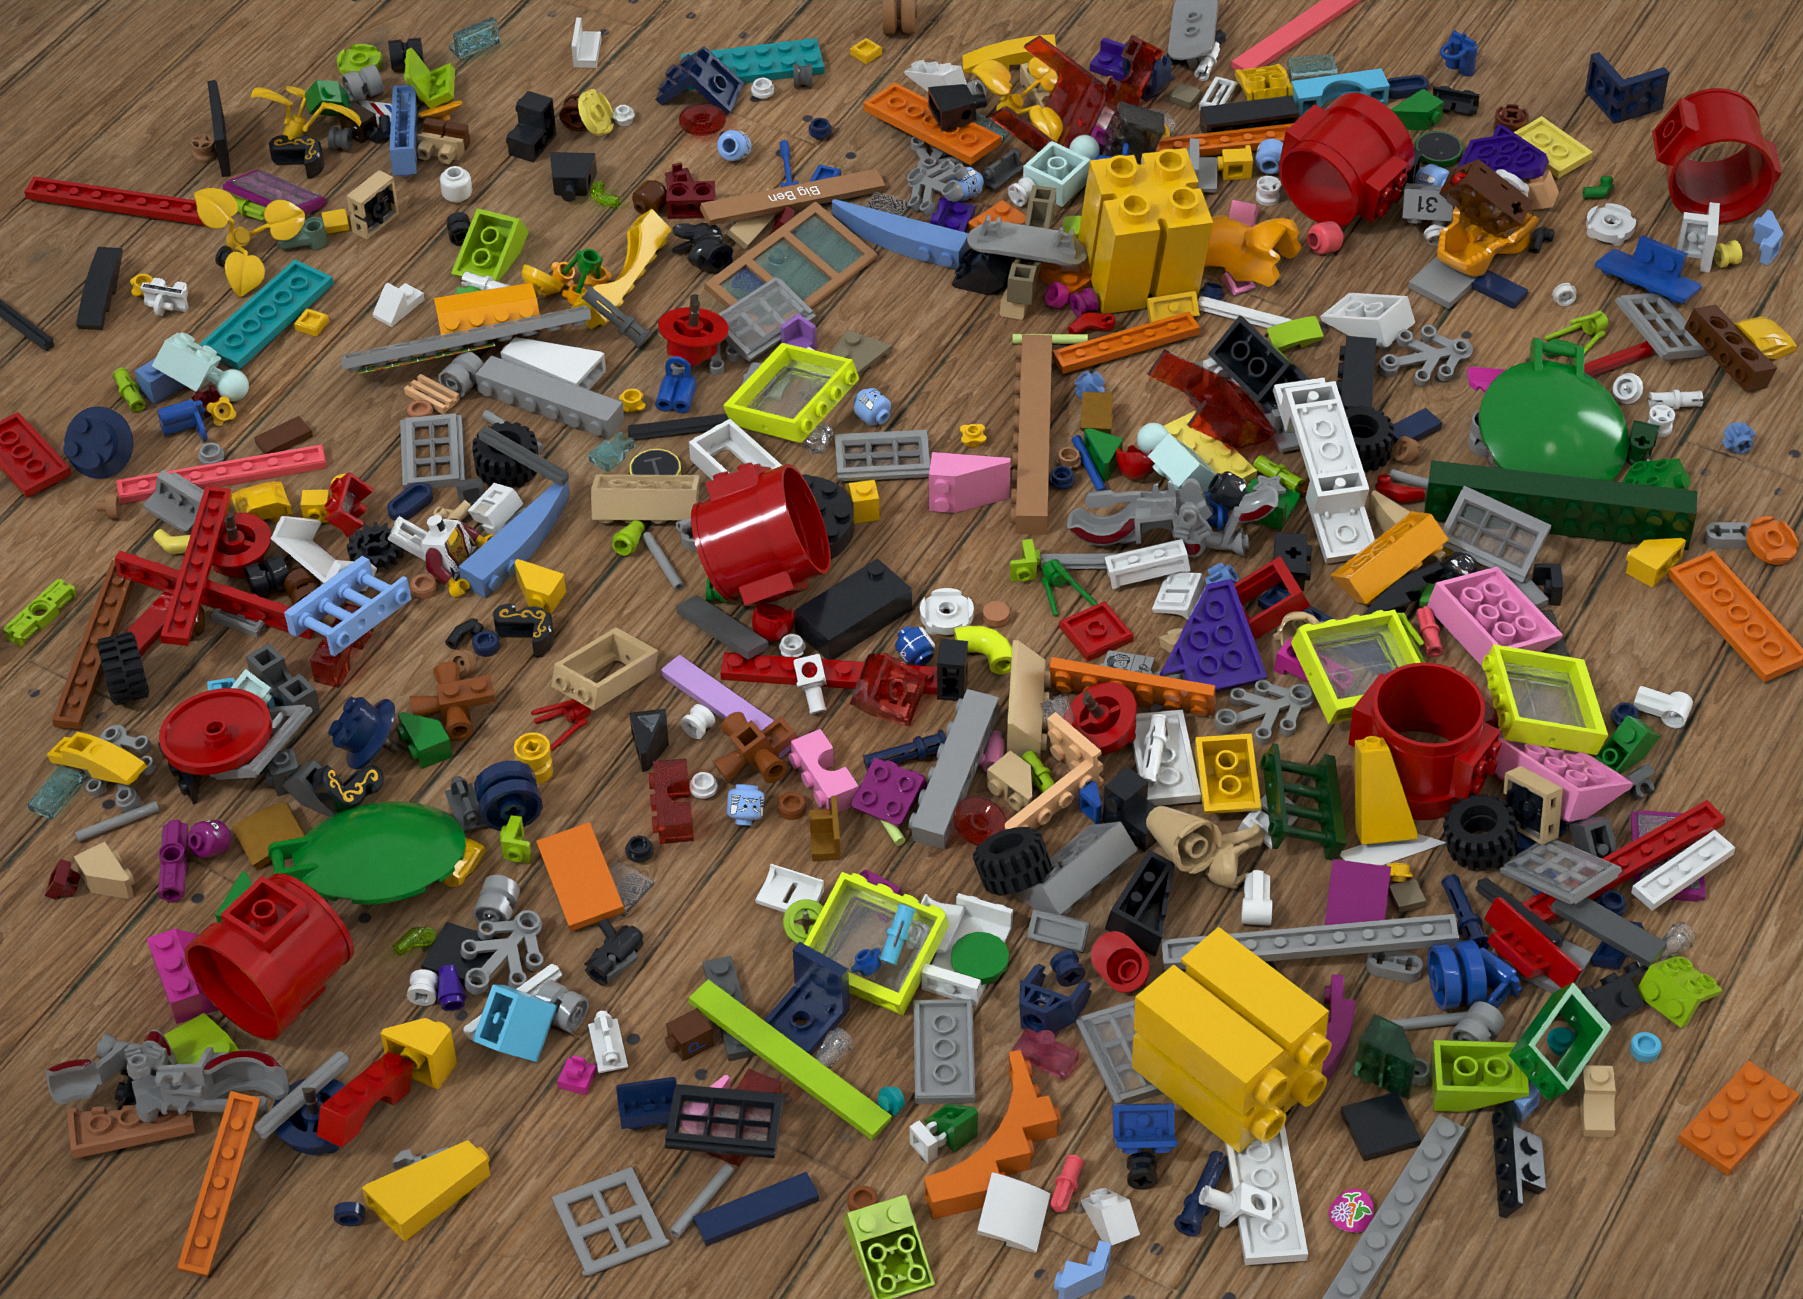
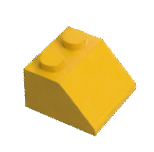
M422 1018L385 1028L380 1033L384 1053L389 1051L414 1062L412 1079L434 1089H440L457 1065L451 1029L442 1022H434L427 1018Z

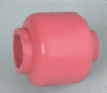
M1334 221L1316 223L1311 226L1307 234V243L1316 254L1333 253L1341 248L1344 234L1340 226Z

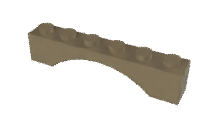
M1032 186L1025 225L1051 229L1056 209L1057 188ZM1016 257L1008 277L1007 302L1032 304L1042 261Z

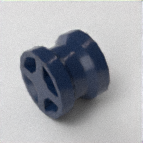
M1074 950L1061 951L1050 961L1052 970L1057 973L1056 979L1058 983L1064 987L1079 983L1085 976L1086 971L1082 964L1078 963L1079 957Z

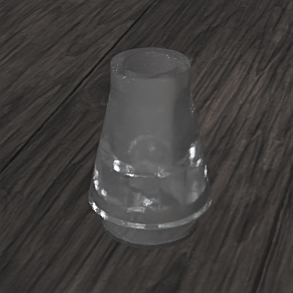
M1680 922L1670 927L1661 939L1667 943V949L1658 960L1669 959L1693 947L1696 934L1688 924Z
M836 1027L833 1031H828L814 1058L829 1069L852 1050L851 1046L854 1040L846 1031Z

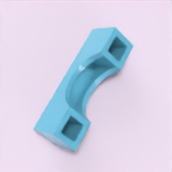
M1382 68L1291 81L1293 99L1299 111V117L1305 114L1314 104L1322 108L1325 103L1337 99L1346 93L1365 94L1377 99L1384 105L1388 104L1390 85Z

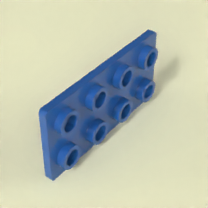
M1644 235L1639 238L1634 256L1618 249H1612L1595 263V267L1601 269L1604 274L1623 278L1628 284L1640 285L1650 293L1668 297L1674 303H1685L1702 288V284L1681 276L1688 253Z

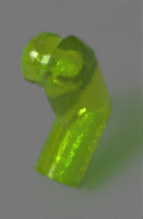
M594 181L590 194L595 202L617 208L620 197L607 194L604 190L605 184L600 181Z
M413 927L393 944V949L398 955L403 956L412 947L429 946L434 943L436 932L431 927Z

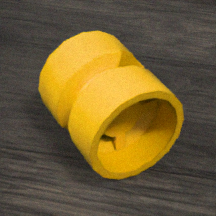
M533 732L520 736L514 744L516 761L528 764L534 771L537 785L543 784L553 774L549 740L546 736Z

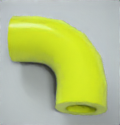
M984 626L954 628L955 640L968 641V653L984 654L988 658L989 666L993 673L1001 675L1011 672L1012 647L1008 639L996 630Z

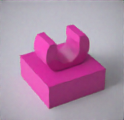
M573 1055L572 1058H568L557 1080L558 1088L587 1095L597 1072L596 1065L586 1062V1059Z

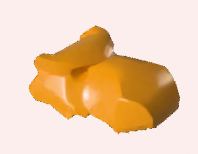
M1455 206L1452 223L1440 231L1437 260L1466 275L1473 277L1483 276L1496 254H1517L1528 247L1530 232L1538 224L1539 218L1527 213L1522 225L1516 227L1515 233L1509 235L1501 232L1492 235L1485 232L1483 227L1477 222L1467 218L1464 212Z
M1225 215L1211 217L1213 226L1205 266L1225 267V271L1231 273L1236 281H1255L1270 287L1275 284L1280 276L1275 266L1280 260V255L1272 249H1278L1282 256L1292 259L1302 248L1296 239L1300 232L1294 220L1285 218L1269 219L1250 227Z

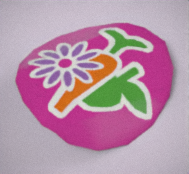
M1353 1188L1346 1190L1332 1202L1328 1212L1329 1220L1335 1226L1348 1232L1359 1233L1365 1231L1374 1216L1373 1202L1370 1196L1362 1189Z

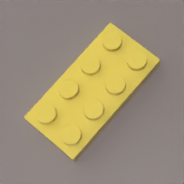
M1196 411L1164 425L1168 433L1193 449L1216 473L1222 474L1225 471H1229L1244 479L1246 483L1257 478V470Z

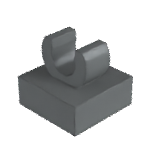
M471 478L455 483L459 505L466 500L472 506L485 493L481 478Z
M1649 763L1624 776L1633 782L1630 793L1635 800L1644 796L1640 786L1644 788L1646 793L1655 789L1653 783L1646 779L1655 773Z

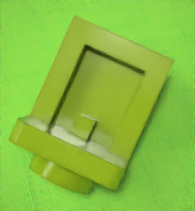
M1033 539L1022 540V559L1010 561L1011 582L1037 580V565L1041 564L1039 549H1034Z
M510 816L507 826H503L501 829L500 842L503 859L512 862L530 863L532 859L531 847L528 841H523L524 828L522 817Z

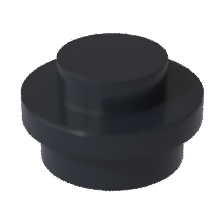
M638 835L628 841L625 853L629 860L641 863L653 856L654 847L647 837Z

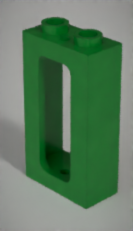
M1571 983L1552 993L1511 1050L1509 1056L1547 1100H1550L1570 1089L1612 1027L1577 986ZM1559 1013L1574 1029L1575 1037L1553 1067L1538 1050L1536 1044Z

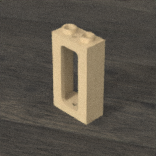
M615 627L555 663L551 687L590 709L596 710L654 674L659 650ZM613 661H620L626 664V666L598 683L587 678Z

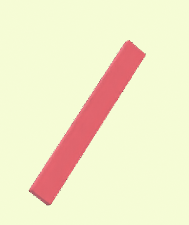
M1321 0L1231 62V68L1243 70L1267 66L1362 0Z
M323 444L166 472L169 474L175 472L204 490L205 486L223 487L326 469L327 466ZM159 473L116 480L121 504L148 500L155 492L156 478Z

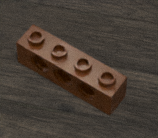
M1717 305L1694 308L1684 327L1690 335L1744 391L1766 388L1777 367Z

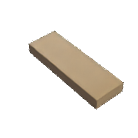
M778 213L738 220L728 231L727 235L746 249Z

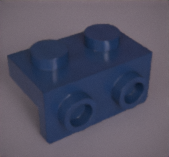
M669 1077L618 1084L616 1091L621 1129H640L644 1126L655 1124L668 1125L674 1089L677 1084L676 1078Z

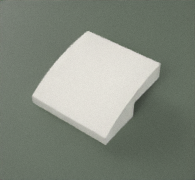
M992 1172L977 1234L1007 1242L1006 1246L1036 1253L1050 1193L1028 1183Z

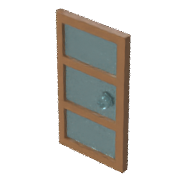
M815 201L707 281L704 289L722 305L729 308L777 277L812 309L876 260L878 254ZM777 292L764 301L772 309H775L787 300ZM758 304L745 314L755 322L769 312L761 304ZM792 304L777 312L785 322L800 313ZM741 316L738 317L743 323L749 326V324ZM771 316L757 326L765 334H768L781 324Z

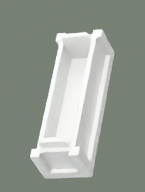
M1183 539L1105 557L1112 589L1164 575L1190 571L1188 554Z

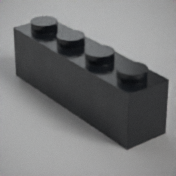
M1292 95L1204 106L1200 108L1199 126L1202 133L1292 124L1299 119V111Z
M1346 336L1345 346L1340 345L1339 361H1344V363H1339L1337 378H1342V380H1337V388L1344 410H1347V407L1350 406L1358 407V405H1363L1365 408H1368L1372 405L1377 338Z

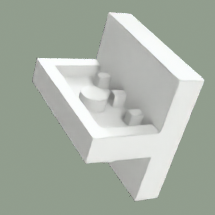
M1710 202L1707 215L1684 212L1677 249L1688 253L1687 257L1701 258L1700 272L1710 273L1718 237L1720 203Z

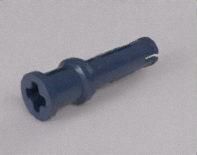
M938 730L937 734L921 738L916 736L913 742L865 754L863 755L865 768L868 771L874 757L883 761L889 760L896 764L915 758L921 761L926 760L927 756L937 754L941 743L945 744V733L943 730Z
M1455 874L1447 875L1442 879L1441 884L1457 917L1458 932L1463 935L1465 941H1475L1479 949H1488L1490 947V944L1487 943L1489 936L1484 934L1482 920L1474 914L1460 883L1459 876Z
M1212 1151L1193 1193L1186 1196L1183 1202L1184 1209L1181 1215H1178L1174 1221L1176 1229L1184 1235L1198 1236L1202 1230L1201 1222L1204 1216H1207L1211 1210V1207L1199 1203V1195L1202 1188H1205L1206 1185L1213 1189L1216 1188L1224 1168L1228 1164V1157L1226 1155L1220 1161L1223 1155L1220 1151Z

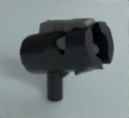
M603 919L599 922L598 926L606 937L604 945L596 948L591 957L584 963L587 966L585 972L593 981L605 986L637 961L636 953L644 945L643 934L637 927L624 925L616 932L608 919Z

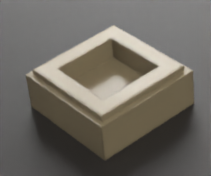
M1180 82L1170 94L1169 102L1190 109L1201 96V90Z
M1416 879L1389 885L1388 893L1398 913L1425 907L1426 899Z

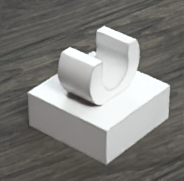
M919 1120L910 1126V1144L929 1164L938 1158V1147L945 1145L947 1134L944 1132L939 1136H933L932 1134L937 1131V1123L930 1122L925 1127Z

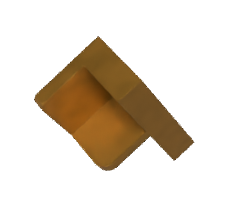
M1082 393L1081 431L1091 428L1111 435L1113 393Z
M833 795L831 796V809L809 810L812 862L841 860L837 796Z

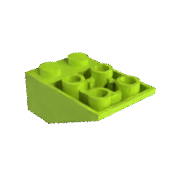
M906 1194L848 1212L842 1217L851 1247L873 1299H893L935 1285Z

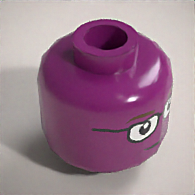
M215 819L195 823L188 834L189 847L200 858L223 855L228 850L231 842V833L222 821Z

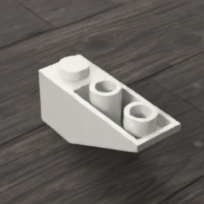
M919 60L912 63V67L904 71L906 76L927 92L928 87L967 84L962 67L951 65V63L938 64L936 61L929 63Z

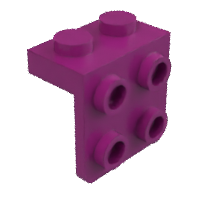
M874 757L852 801V806L857 811L899 827L904 823L916 797L920 795L922 789H927L928 784L925 777L919 772L908 771L900 768L899 765L892 761H883Z

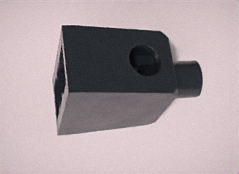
M965 84L928 87V108L941 131L951 130L975 122L976 109L987 106L985 94L972 95Z
M550 152L554 194L561 196L567 202L574 201L576 196L588 195L597 174L595 153Z

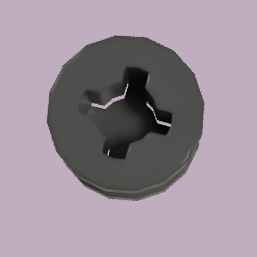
M793 64L794 87H799L800 85L813 87L812 64H806V66Z
M330 127L328 134L329 149L337 150L341 148L343 151H350L353 140L352 129L344 128L340 130L337 127Z

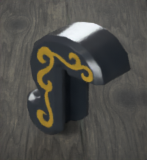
M279 135L269 141L271 159L275 164L305 163L307 179L317 176L323 170L324 158L322 147L316 138L299 136L289 140L288 136Z
M503 604L494 610L495 631L499 636L532 637L534 657L542 656L552 648L555 639L552 616L546 609L532 606L516 611L514 604Z
M328 765L317 769L313 775V789L317 798L329 810L337 812L360 805L366 796L377 793L384 784L382 771L373 765H368L365 769H358L343 784L334 770Z

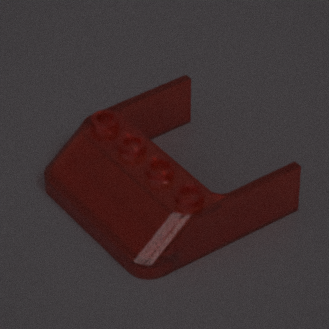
M1039 35L1026 43L1023 48L1057 74V81L1045 107L1054 110L1062 121L1063 130L1058 141L1052 140L1008 106L991 114L990 117L1038 153L1051 141L1069 149L1071 142L1080 135L1090 136L1109 97L1108 88L1101 80Z
M1165 349L1147 373L1149 377L1184 392L1190 398V404L1198 409L1187 424L1190 428L1221 441L1224 446L1231 450L1271 441L1277 433L1276 429L1244 390L1224 376Z

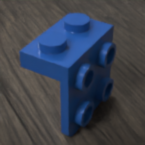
M1173 1103L1112 1104L1113 1142L1117 1148L1122 1149V1153H1140L1141 1148H1152L1153 1152L1168 1153L1172 1152V1147H1178V1139L1175 1136Z

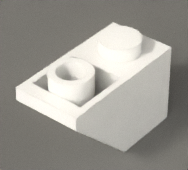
M1100 1188L1090 1192V1197L1081 1200L1083 1208L1102 1241L1115 1245L1140 1235L1129 1199L1111 1190H1107V1188Z

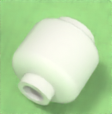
M453 166L441 174V192L446 200L460 203L471 196L472 183L467 170Z

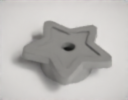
M1259 475L1257 478L1258 484L1252 488L1253 491H1257L1263 486L1270 485L1277 490L1278 495L1286 493V489L1280 485V476L1267 478Z

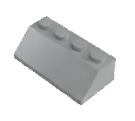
M1121 822L1089 825L1050 857L1052 863L1051 870L1043 880L1026 890L1014 894L1034 909L1064 916L1072 910L1071 906L1076 901L1087 898L1092 893L1091 889L1095 885L1106 882L1111 877L1110 873L1113 870L1129 863L1131 860L1129 857L1137 851V848Z

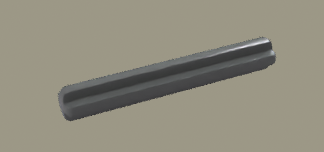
M484 426L478 434L479 439L560 486H564L568 481L569 473L488 426Z

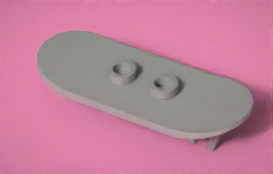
M1176 0L1174 3L1168 55L1175 60H1187L1190 70L1197 69L1199 57H1202V55L1208 53L1214 47L1219 7L1218 0Z
M987 215L984 223L976 226L967 236L969 246L983 253L1006 255L1064 266H1078L1087 257L1083 244L1075 238L1074 229H1070V234L1063 232L1064 227H1060L1059 230L1003 222L1001 217H997V221L989 222L990 215Z

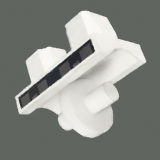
M153 278L150 284L142 283L140 287L144 293V304L148 305V307H153L155 315L163 316L166 310L187 312L189 308L187 302L189 292L187 284L177 281L173 287H167L166 281L163 279Z

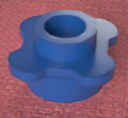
M874 948L872 951L869 949L860 951L855 956V964L851 967L852 972H860L862 976H868L876 972L881 966V961L878 958L881 954L880 949Z

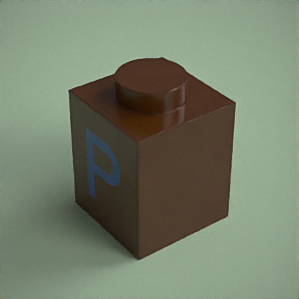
M698 1008L666 1024L667 1037H665L667 1047L671 1053L676 1052L682 1061L714 1046L712 1027Z

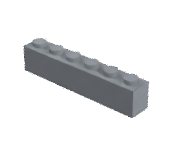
M490 356L475 374L478 393L548 417L551 420L562 422L571 427L590 432L596 436L610 439L624 421L623 402L494 356Z
M967 689L964 698H959L955 709V714H957L955 720L950 721L947 726L945 744L941 743L938 748V762L936 766H932L929 770L927 789H922L919 795L918 805L920 806L917 813L913 812L909 820V829H912L913 841L941 849L946 848L1000 713L999 697Z

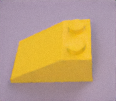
M1252 733L1196 737L1194 758L1204 814L1261 810Z

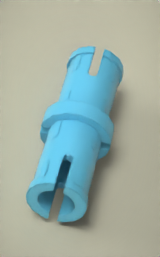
M903 904L898 905L892 926L887 928L886 934L888 937L879 960L897 966L905 941L908 942L909 939L907 933L914 913H916L915 909ZM901 922H902V926H901L900 932H899V934H898V930H899V927H900ZM897 934H898V937H897L895 946L893 947L895 938H896V936H897Z

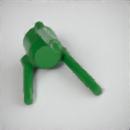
M1052 559L1044 564L1042 573L1045 577L1041 582L1045 587L1054 616L1058 615L1051 585L1060 587L1068 581L1092 606L1098 604L1070 576L1059 560Z

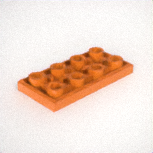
M590 822L536 841L570 932L625 912Z

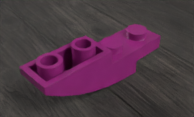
M1332 974L1330 986H1325L1324 1004H1329L1326 1039L1332 1043L1331 1050L1322 1066V1075L1327 1078V1082L1335 1074L1345 1056L1352 1031L1355 1000L1343 999L1344 975Z

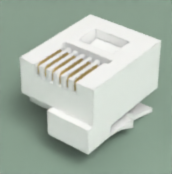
M493 483L471 506L468 512L476 522L483 523L482 527L487 533L495 535L525 508L516 512L524 504L513 488Z

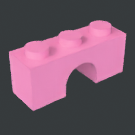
M819 729L792 740L791 753L789 754L790 763L794 769L798 768L806 788H811L814 792L817 805L824 807V809H831V796L836 795L838 812L852 807V801L859 786L846 767L836 771L825 770L834 766L833 747L822 730Z

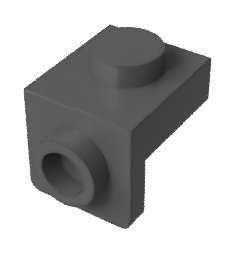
M292 748L278 751L268 763L269 770L264 771L268 786L275 787L278 797L288 794V791L282 786L285 782L284 776L299 771Z

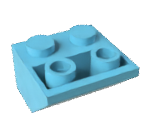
M493 984L472 1041L499 1052L538 1062L558 1005L507 985Z

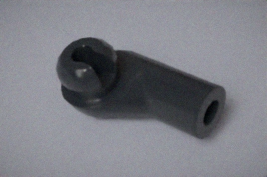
M471 618L457 625L446 639L445 644L451 649H456L469 632L475 636L484 629V626L478 622V619Z

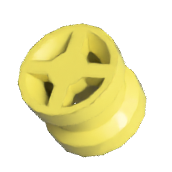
M1728 241L1725 245L1723 243L1716 244L1713 255L1716 265L1723 268L1727 267L1729 263L1733 265L1741 263L1743 258L1742 249L1738 241Z

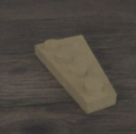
M847 330L830 354L852 359L860 378L864 370L867 368L872 369L878 364V360L882 356L887 357L892 353V345ZM811 377L800 391V399L809 402L828 381Z

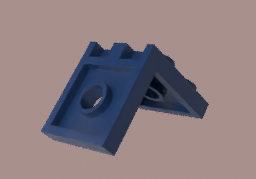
M704 46L692 55L687 54L677 66L673 64L665 72L666 78L659 85V93L655 100L660 105H664L692 85L716 109L726 116L732 111L744 82Z
M1598 52L1591 54L1585 92L1611 122L1616 124L1662 110L1670 72L1663 67L1623 79L1601 53Z
M799 942L793 948L795 985L768 1014L764 1021L812 1055L850 1011L848 968ZM802 1018L809 1021L806 1025L802 1026L794 1023L796 1019Z

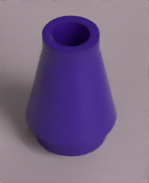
M442 966L439 968L437 1002L444 1011L459 1010L465 1006L464 1001L467 996L457 974L456 966Z

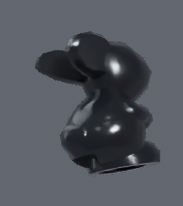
M681 223L673 227L672 233L675 236L687 239L688 241L673 247L672 252L679 253L690 250L687 260L692 266L700 270L719 273L733 263V249L728 243H724L721 228L717 225Z

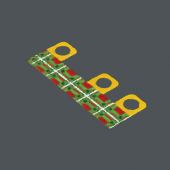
M493 339L487 340L488 343L485 345L473 346L470 343L457 351H448V348L432 356L422 355L413 357V359L408 361L398 360L374 367V365L363 366L364 369L357 371V373L360 374L495 346Z

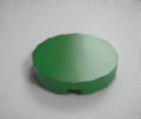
M986 932L966 934L958 939L952 947L951 965L953 971L981 980V985L995 982L1008 969L1009 952L1007 946L999 937Z

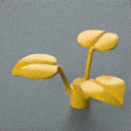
M1036 56L1029 61V72L1036 81L1020 95L1009 94L1012 89V85L1009 83L1011 74L1000 62L994 60L984 61L972 70L989 90L998 96H1003L1000 98L1001 102L996 106L997 113L1001 118L1009 120L1013 116L1017 117L1020 114L1029 112L1032 123L1046 142L1049 144L1051 141L1055 143L1058 141L1063 130V124L1054 110L1049 107L1042 109L1040 105L1022 109V98L1039 83L1047 92H1053L1060 87V72L1049 60Z
M286 86L288 92L303 98L298 114H293L291 118L290 110L293 102L284 96L262 87L254 88L251 94V98H267L286 106V118L284 121L286 127L283 135L288 136L289 140L303 136L304 131L308 132L311 124L324 109L340 112L356 122L359 127L361 125L359 115L353 110L322 102L319 109L305 124L306 119L301 116L306 105V91L298 87Z
M206 188L194 193L199 218L207 227L221 229L229 221L228 231L230 233L226 236V243L236 252L230 253L226 258L225 274L234 293L238 297H243L249 291L256 288L262 282L265 275L262 261L257 256H248L247 250L243 248L249 243L250 237L270 228V234L275 240H289L302 229L305 222V213L289 201L275 200L268 204L264 210V218L267 224L248 232L243 227L234 228V220L231 216L238 211V204L230 193L217 188Z

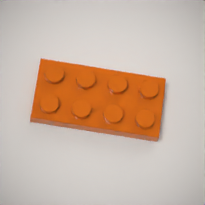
M1748 1060L1679 1134L1677 1141L1729 1176L1798 1101L1799 1094Z

